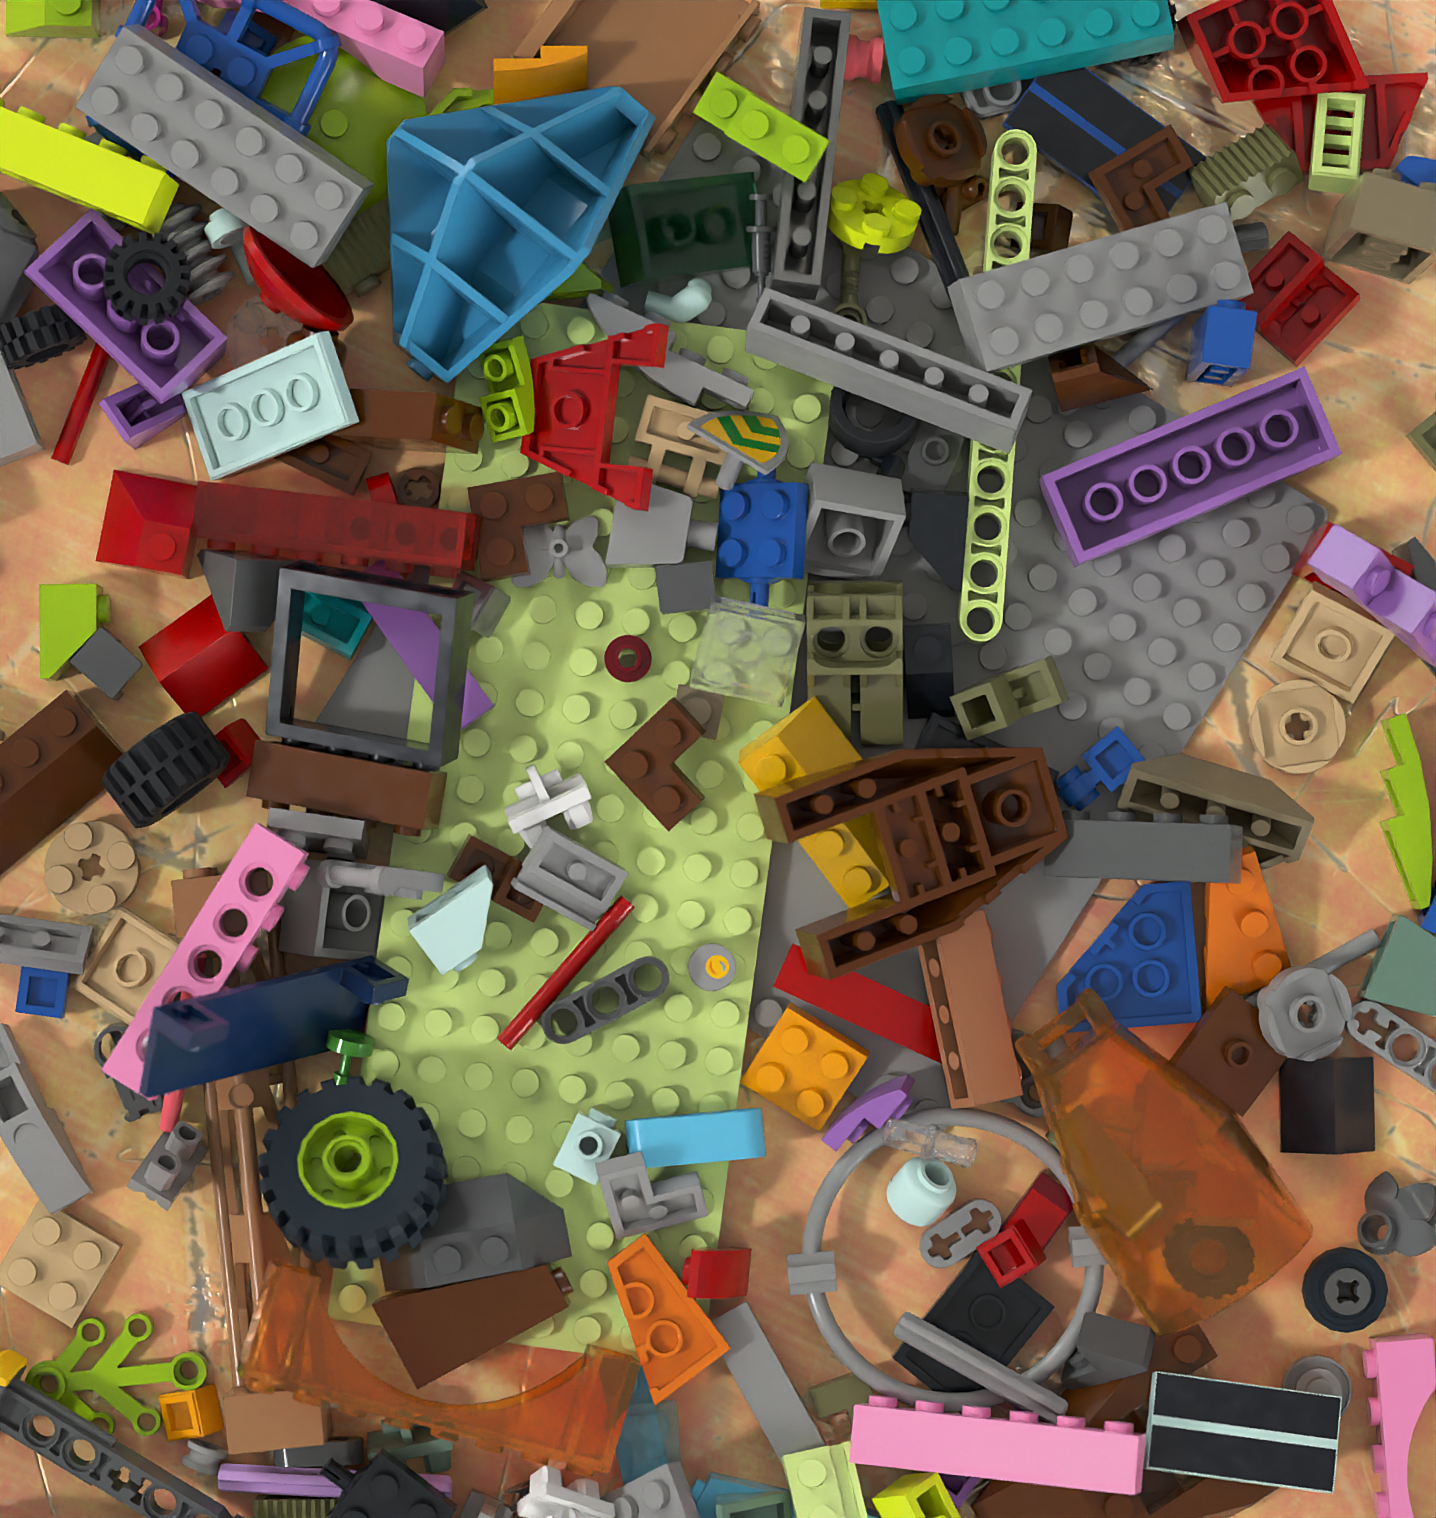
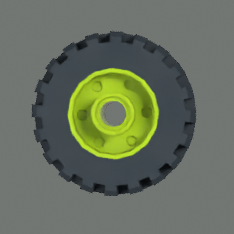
M348 1076L347 1084L338 1086L334 1078L322 1081L320 1083L323 1090L311 1095L309 1090L305 1089L297 1094L295 1097L298 1104L292 1110L287 1106H283L275 1116L279 1124L278 1129H267L262 1141L267 1152L260 1154L258 1159V1170L262 1176V1180L259 1182L262 1196L285 1239L294 1248L300 1247L305 1257L317 1263L325 1258L331 1268L343 1270L347 1268L348 1261H355L359 1270L373 1268V1259L384 1256L388 1264L400 1258L397 1250L405 1244L413 1250L423 1241L419 1231L423 1226L432 1229L439 1218L436 1206L445 1204L447 1188L444 1179L448 1177L447 1162L443 1154L442 1145L428 1114L423 1107H416L413 1097L404 1090L400 1089L394 1093L390 1083L380 1079H375L372 1086H367L363 1076Z

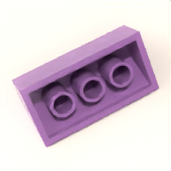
M91 208L24 270V274L162 404L193 386L225 355L228 337L187 298L183 307H178L177 314L174 317L170 318L169 315L164 316V322L156 325L154 319H148L147 325H139V318L133 317L131 322L123 319L124 312L119 310L116 313L111 308V300H107L104 294V267L106 258L110 257L111 249L115 244L121 246L123 237ZM150 263L138 264L128 274L131 287L141 294H154L161 290L166 282L165 277Z

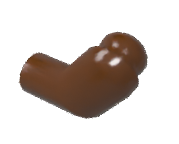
M974 174L965 183L956 187L944 188L941 192L940 202L954 236L959 234L961 212L985 199L989 193V183L981 175Z

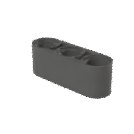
M644 956L562 998L548 1007L542 1016L544 1034L549 1040L557 1044H568L660 996L668 986L670 975L667 966L656 957ZM652 964L660 970L662 981L655 990L644 991L636 985L634 976L637 968L641 965ZM608 986L615 989L620 998L619 1006L614 1012L602 1013L594 1007L592 1001L593 994L599 987ZM562 1008L572 1011L577 1018L576 1030L566 1036L556 1033L551 1026L553 1013Z

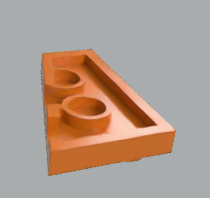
M646 1232L607 1261L655 1406L730 1350L731 1346L697 1300L687 1297L688 1288L683 1284L682 1280Z

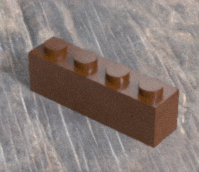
M255 740L246 796L262 799L261 807L266 809L290 810V805L306 807L305 813L332 817L334 813L348 815L350 819L364 821L366 828H377L378 821L394 824V833L421 837L422 830L437 829L439 827L447 772L421 771L410 765L379 763L371 761L367 757L350 754H332L324 749L290 746L275 740Z

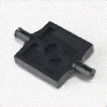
M383 1447L367 1466L356 1471L354 1474L335 1461L333 1457L328 1460L327 1464L320 1471V1475H323L342 1489L338 1502L325 1518H451L457 1509V1504Z

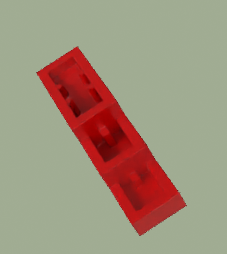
M792 943L773 987L942 1064L930 1006L854 971L832 980L810 975L801 947Z

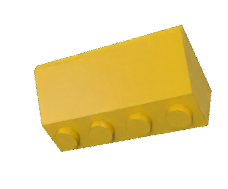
M814 696L739 750L738 763L758 790L763 791L801 776L862 760L863 758L818 698ZM868 814L797 840L849 908L867 902L889 886Z

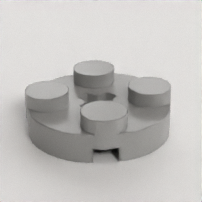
M1303 965L1285 969L1276 975L1268 986L1263 987L1257 996L1261 1032L1270 1047L1279 1055L1304 1061H1316V1059H1322L1330 1055L1339 1047L1344 1039L1340 1035L1344 1030L1345 1022L1350 1023L1351 1000L1341 980L1333 974L1325 972L1323 969ZM1302 1003L1313 1006V1011L1308 1014L1309 1022L1306 1025L1297 1018V1012Z

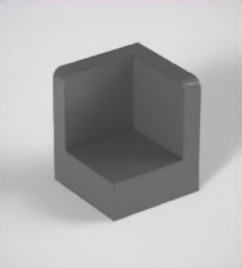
M712 561L655 567L659 606L662 614L717 611Z
M100 627L70 661L72 665L106 695L116 701L121 699L124 695L121 690L143 665L136 656L121 644V641L103 627Z

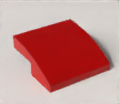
M1288 230L1248 273L1254 293L1238 300L1246 303L1245 310L1257 312L1255 331L1287 360L1298 367L1360 301V295L1324 265V259Z

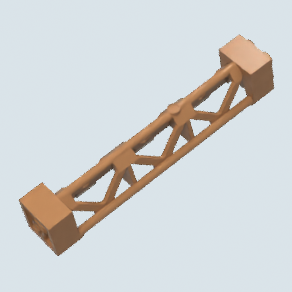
M217 867L183 870V879L171 880L177 938L186 935L221 879L222 875H218ZM264 868L256 869L249 878L250 889L258 896L268 894L273 887L271 873L264 870ZM238 909L229 911L224 918L226 932L233 937H239L246 931L248 926L246 915ZM281 917L271 932L267 931L272 979L286 976L284 952L278 951L282 924ZM255 941L253 945L259 949L257 941ZM259 949L250 965L256 982L270 979ZM207 950L203 952L207 955L204 976L213 978L212 958L218 957L220 971L222 960L215 951ZM239 970L236 971L228 984V987L231 989L240 987ZM295 1060L282 1063L280 1074L269 1075L270 1067L203 1084L233 1387L223 1396L228 1455L324 1445L333 1433L315 1261L305 1257L302 1249L299 1247L302 1279H300L281 1229L277 1227L269 1211L263 1212L262 1195L259 1185L260 1175L253 1108L262 1107L269 1127L278 1129L279 1124L275 1116L279 1110L269 1086L283 1083L285 1106L292 1110L298 1104L295 1097L298 1094ZM228 1110H234L244 1214H238ZM275 1259L279 1262L294 1301L288 1363L278 1364L268 1261ZM243 1263H249L259 1366H253ZM307 1328L312 1377L299 1382L305 1331Z

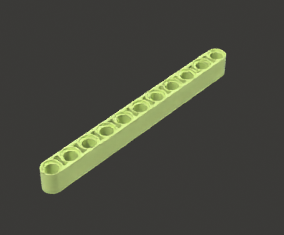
M1014 129L1003 133L996 141L993 149L983 272L1029 259L1037 148L1033 137L1023 130ZM1010 144L1019 145L1024 149L1027 159L1019 165L1009 164L1004 160L1001 150ZM1009 190L1018 193L1023 200V207L1018 211H1006L998 202L999 194ZM1001 237H1010L1019 245L1020 253L1014 258H1003L995 250V241ZM1021 365L991 374L1020 385ZM970 439L967 479L969 508L962 590L959 591L957 627L961 636L973 644H983L990 641L1000 631L1002 625L1016 440L1010 454ZM991 469L999 473L1003 483L1001 490L996 493L984 492L977 482L979 472ZM980 516L992 517L999 525L998 536L992 540H984L978 537L974 531L975 520ZM983 562L993 567L996 576L993 585L980 587L973 583L970 571L971 567L976 563ZM975 609L985 610L992 618L991 630L986 634L980 635L972 632L967 625L969 612Z

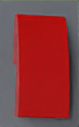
M733 1246L724 1249L710 1247L692 1249L691 1257H686L682 1272L683 1284L688 1285L687 1297L714 1299L746 1296L752 1248Z

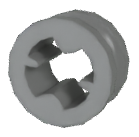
M189 1439L187 1446L190 1448V1453L183 1456L181 1463L193 1470L218 1476L220 1461L227 1459L228 1451L207 1441Z

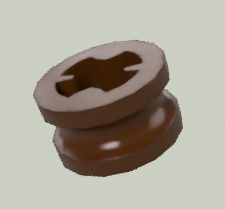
M413 468L400 478L398 494L401 501L407 507L429 510L439 502L441 485L431 471L424 468ZM423 478L428 479L431 484L427 485V488L433 490L431 496L428 499L420 497L416 502L411 501L408 496L412 495V492L407 490L408 484L411 481L419 483Z

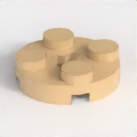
M1290 680L1273 686L1257 700L1250 717V737L1256 752L1268 766L1285 773L1304 774L1324 767L1335 756L1345 738L1346 721L1340 703L1326 689L1308 680ZM1294 713L1299 714L1301 721H1309L1310 730L1303 732V740L1300 741L1295 740L1292 733H1286L1285 724L1291 722V714Z
M101 821L73 823L66 830L59 833L48 848L44 864L46 873L45 883L55 898L66 908L77 913L89 915L109 912L125 903L134 893L141 873L137 851L130 837L120 828ZM96 854L101 857L99 865L105 868V872L102 877L94 875L91 881H88L84 878L85 870L80 865L83 859L90 860Z

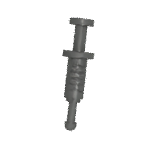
M749 194V200H755V226H746V232H752V272H755V276H758L757 303L766 287V276H769V272H771L770 239L771 232H776L777 227L767 226V200H773V194Z

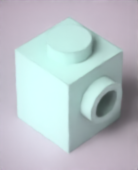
M592 1107L589 1114L579 1111L553 1165L596 1186L599 1179L595 1163L609 1159L622 1133L621 1130L614 1128L617 1119Z

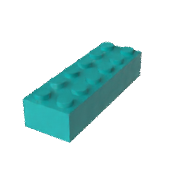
M877 0L892 88L897 105L915 102L917 99L929 94L951 95L1174 49V31L1168 0Z

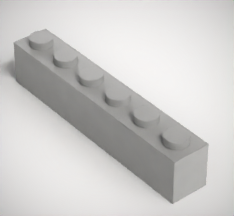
M765 287L747 326L745 352L1010 454L1027 414L1032 393L1031 389Z

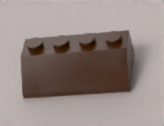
M65 690L0 744V875L105 789L101 781L107 769L125 753L75 692Z

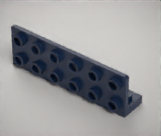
M370 955L153 1007L139 1093L146 1098H151L332 1051L326 1047L329 1030L350 1029L363 1033L369 1004L381 1005L387 1000L406 996L409 978Z

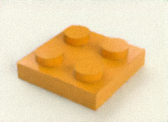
M790 1002L745 1071L740 1083L820 1132L868 1058L870 1051Z

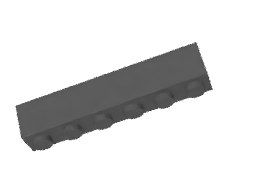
M810 7L804 8L800 23L790 116L831 142L807 183L783 170L769 289L794 298L815 300L821 283L851 13Z

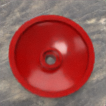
M250 225L244 228L243 248L248 267L254 281L262 291L259 294L262 302L272 312L276 314L283 312L300 324L329 332L344 331L353 323L354 315L349 301L336 281L322 265L312 268Z

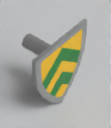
M741 410L717 411L701 416L687 425V429L727 452L715 481L716 485L724 490L733 489L744 463L767 475L785 460L789 448L787 431L779 417L775 415Z

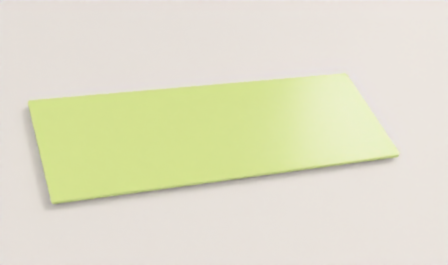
M539 303L497 341L523 335L530 361L539 356L580 344L589 345L606 340L607 338L597 325L589 309ZM670 321L672 324L669 329L676 332L677 336L671 350L672 352L678 354L681 348H685L706 359L704 366L719 374L722 373L724 368H727L749 379L747 387L754 389V396L747 411L778 416L787 431L789 448L785 460L776 468V479L783 482L803 483L811 462L823 464L829 425L830 397L834 386L745 352L747 330ZM478 356L457 375L454 399L481 407L479 397L490 392ZM620 366L610 464L627 465L630 455L648 460L652 447L634 441L648 394L686 405L653 385L632 366ZM705 393L702 394L696 409L710 413L739 410ZM482 411L484 433L479 441L478 455L446 453L438 511L472 515L467 487L557 471L521 454L522 436L492 443ZM666 451L663 464L689 472L693 459ZM707 463L703 476L716 480L721 467ZM744 463L735 483H745L757 478V470ZM563 475L570 520L547 525L553 531L557 524H561L566 531L574 521L587 516H595L599 521L598 536L592 548L601 555L606 566L616 499L605 496L591 489L590 486ZM657 482V486L683 494L684 490ZM720 488L716 499L699 494L697 498H693L691 519L712 523L719 522ZM718 531L714 551L686 547L684 564L712 561L717 611L662 614L659 606L655 568H609L606 566L607 583L603 587H588L573 579L566 565L565 576L563 578H555L554 564L546 579L531 587H516L512 583V578L486 582L510 596L511 601L489 638L471 629L467 668L495 707L461 730L458 758L440 767L439 771L447 772L439 827L437 829L422 830L421 837L393 834L389 867L445 874L444 893L459 883L446 874L468 834L479 838L521 862H524L531 849L519 832L513 834L504 811V807L520 801L514 788L531 781L526 767L535 764L540 776L558 769L562 780L581 772L592 797L588 801L593 821L573 830H570L562 812L545 821L548 826L620 865L629 873L605 913L621 895L635 908L553 1003L644 956H652L662 960L667 966L670 975L669 984L660 996L574 1042L557 1044L549 1040L542 1028L543 1013L515 1047L509 1050L497 1037L590 930L546 905H543L533 923L490 899L482 948L476 952L478 954L477 958L460 971L455 972L451 969L444 975H441L409 932L408 917L443 893L423 891L422 900L395 897L394 894L385 896L376 958L409 978L406 996L387 1000L381 1005H370L366 1034L375 1039L372 1056L362 1058L360 1076H363L367 1086H372L375 1079L389 1082L394 1093L402 1089L413 1097L416 1107H423L431 1119L443 1148L448 1168V1177L444 1179L445 1184L509 1173L564 1209L572 1257L553 1261L550 1264L553 1270L561 1266L572 1285L574 1292L567 1295L571 1301L570 1306L504 1343L639 1361L607 1261L644 1233L616 1239L599 1180L595 1186L553 1165L578 1112L582 1111L589 1114L592 1107L617 1119L614 1128L621 1130L622 1133L609 1159L628 1155L625 1120L736 1110L772 848V840H768L754 798V794L760 791L739 765V750L790 714L808 573L804 572V579H784L775 584H770L769 613L749 612L751 583H746L740 579L715 578ZM476 543L473 569L431 564L428 584L452 587L461 570L482 580ZM428 613L440 630L442 615ZM623 635L639 637L648 645L651 652L652 662L649 671L643 678L635 682L627 683L616 680L609 674L605 666L604 655L608 645L614 639ZM624 650L619 655V663L624 667H632L637 662V655L632 650ZM416 678L407 739L429 743L433 702ZM679 684L725 693L716 740L700 737L674 762L706 798L668 832L608 767L605 761L670 699L676 698ZM403 761L404 765L412 766L413 762ZM601 913V915H600L599 918L597 919L596 923L601 919V917H602L605 913ZM714 943L724 946L731 952L735 960L736 970L732 981L726 987L717 991L701 989L692 981L689 975L688 965L691 955L697 948L705 944ZM644 964L637 968L634 979L640 989L652 991L660 986L662 975L656 966ZM603 986L595 990L592 1001L598 1011L611 1013L618 1008L620 998L615 989ZM568 1009L556 1010L551 1017L552 1029L560 1035L572 1034L577 1028L575 1014ZM729 1161L647 1168L651 1183L695 1171L698 1173L709 1216L646 1232L681 1280L686 1257H691L692 1249L700 1247L718 1248ZM379 1258L373 1259V1268L362 1270L358 1269L355 1261H348L345 1270L333 1268L328 1314L335 1320L383 1326L372 1304L382 1296L408 1290L385 1292ZM696 1299L706 1314L709 1315L711 1299Z

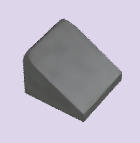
M461 570L451 588L475 592L471 629L489 638L510 604L511 598L496 587Z

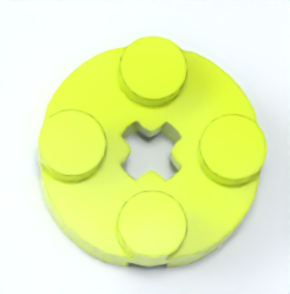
M866 173L861 180H847L833 187L830 196L827 226L834 235L852 247L863 250L865 243L880 246L878 253H895L904 250L911 244L922 210L917 203L890 187L885 177L876 173Z

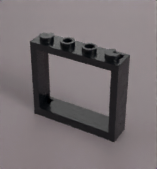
M297 561L280 567L265 734L282 737L281 742L290 746L302 747L308 746L310 743L325 745V751L332 754L349 755L353 751L368 753L369 760L379 763H394L397 759L413 762V768L421 771H439L440 767L456 760L459 754L475 592ZM305 591L442 615L429 743L294 718Z

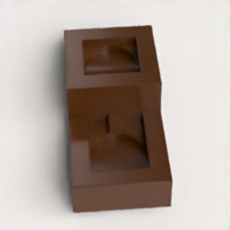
M468 834L446 874L448 877L460 882L483 865H486L491 871L493 881L491 900L533 923L544 905L518 891L511 884L513 878H517L522 870L523 862Z

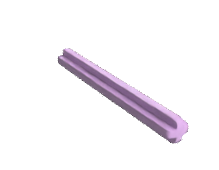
M224 1463L219 1468L217 1479L218 1489L222 1492L339 1498L342 1490L326 1477L320 1475L322 1468ZM349 1470V1471L354 1474V1473H355L356 1471H358V1470ZM418 1474L448 1498H452L453 1482L449 1475Z

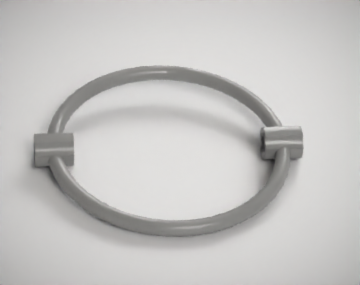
M942 1107L909 1113L901 1116L897 1122L894 1120L888 1121L880 1129L875 1128L854 1143L833 1165L814 1197L804 1230L802 1253L787 1254L786 1258L790 1296L806 1294L811 1313L819 1331L831 1350L853 1374L873 1389L886 1396L898 1398L897 1401L907 1405L915 1406L916 1400L944 1403L945 1412H961L963 1405L990 1408L1009 1401L987 1388L971 1392L947 1393L917 1388L896 1380L868 1362L853 1347L840 1329L829 1307L825 1292L837 1291L834 1251H821L822 1236L834 1199L847 1178L860 1163L877 1149L903 1135L933 1127L962 1126L990 1131L1020 1144L1036 1155L1055 1174L1070 1196L1081 1226L1068 1227V1240L1072 1267H1085V1275L1080 1300L1066 1331L1056 1345L1040 1361L1020 1374L1038 1385L1058 1371L1077 1348L1083 1316L1086 1312L1095 1313L1099 1303L1103 1285L1104 1265L1121 1263V1251L1117 1223L1100 1224L1094 1203L1083 1181L1066 1158L1050 1142L1019 1122L996 1113L972 1108L951 1109V1107Z

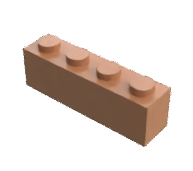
M984 909L976 910L964 920V925L959 930L918 946L951 1109L975 1107L1023 1095L1021 1087L1022 1071L1015 1058L1011 1039L1012 1023L1004 1006L1001 991L1002 976L996 967L991 944L993 933L990 924L986 920Z

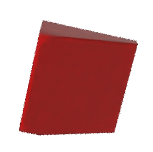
M240 718L225 726L215 735L231 756L225 770L217 777L224 788L229 787L251 770L255 740H261L244 718Z
M1024 1219L1013 1223L976 1247L1000 1288L1037 1268L1047 1258Z

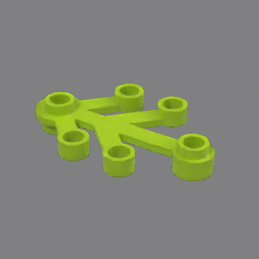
M136 1312L126 1319L123 1332L91 1370L71 1372L89 1347L100 1344L106 1338L107 1326L98 1317H89L83 1320L77 1328V1335L57 1360H44L35 1364L28 1371L25 1382L93 1423L95 1418H104L109 1425L108 1433L112 1435L116 1429L114 1416L107 1411H94L74 1392L93 1390L129 1419L133 1424L134 1430L139 1435L151 1436L162 1426L163 1418L161 1412L153 1406L144 1407L121 1387L172 1382L177 1388L190 1391L203 1384L208 1376L209 1367L204 1356L196 1351H184L177 1355L172 1362L118 1367L136 1344L150 1337L154 1330L152 1318L144 1312ZM133 1319L144 1320L147 1325V1331L144 1335L139 1336L132 1332L131 1322ZM93 1323L99 1327L100 1336L97 1340H90L85 1336L84 1327L86 1324ZM192 1361L198 1366L196 1377L189 1378L183 1374L182 1365L184 1362ZM45 1375H51L56 1378L58 1385L55 1391L48 1392L42 1387L41 1382ZM150 1413L155 1417L156 1425L153 1429H145L141 1426L139 1421L141 1414Z

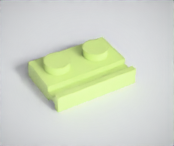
M850 1441L782 1456L781 1459L795 1518H868L855 1463H849Z

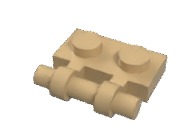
M648 394L634 441L651 446L648 460L630 455L627 466L652 468L651 484L657 485V482L676 487L684 490L683 495L697 498L699 494L716 499L719 487L715 483L716 480L703 475L707 463L721 467L727 452L687 429L689 423L710 412ZM666 451L692 458L689 472L664 465L663 460Z

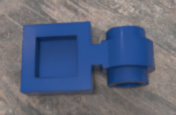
M1116 726L1081 754V757L1090 766L1088 771H1081L1075 765L1055 782L1060 789L1057 794L1069 808L1074 806L1077 811H1081L1100 795L1095 788L1100 780L1110 792H1113L1126 781L1131 764L1145 761V759L1121 729Z

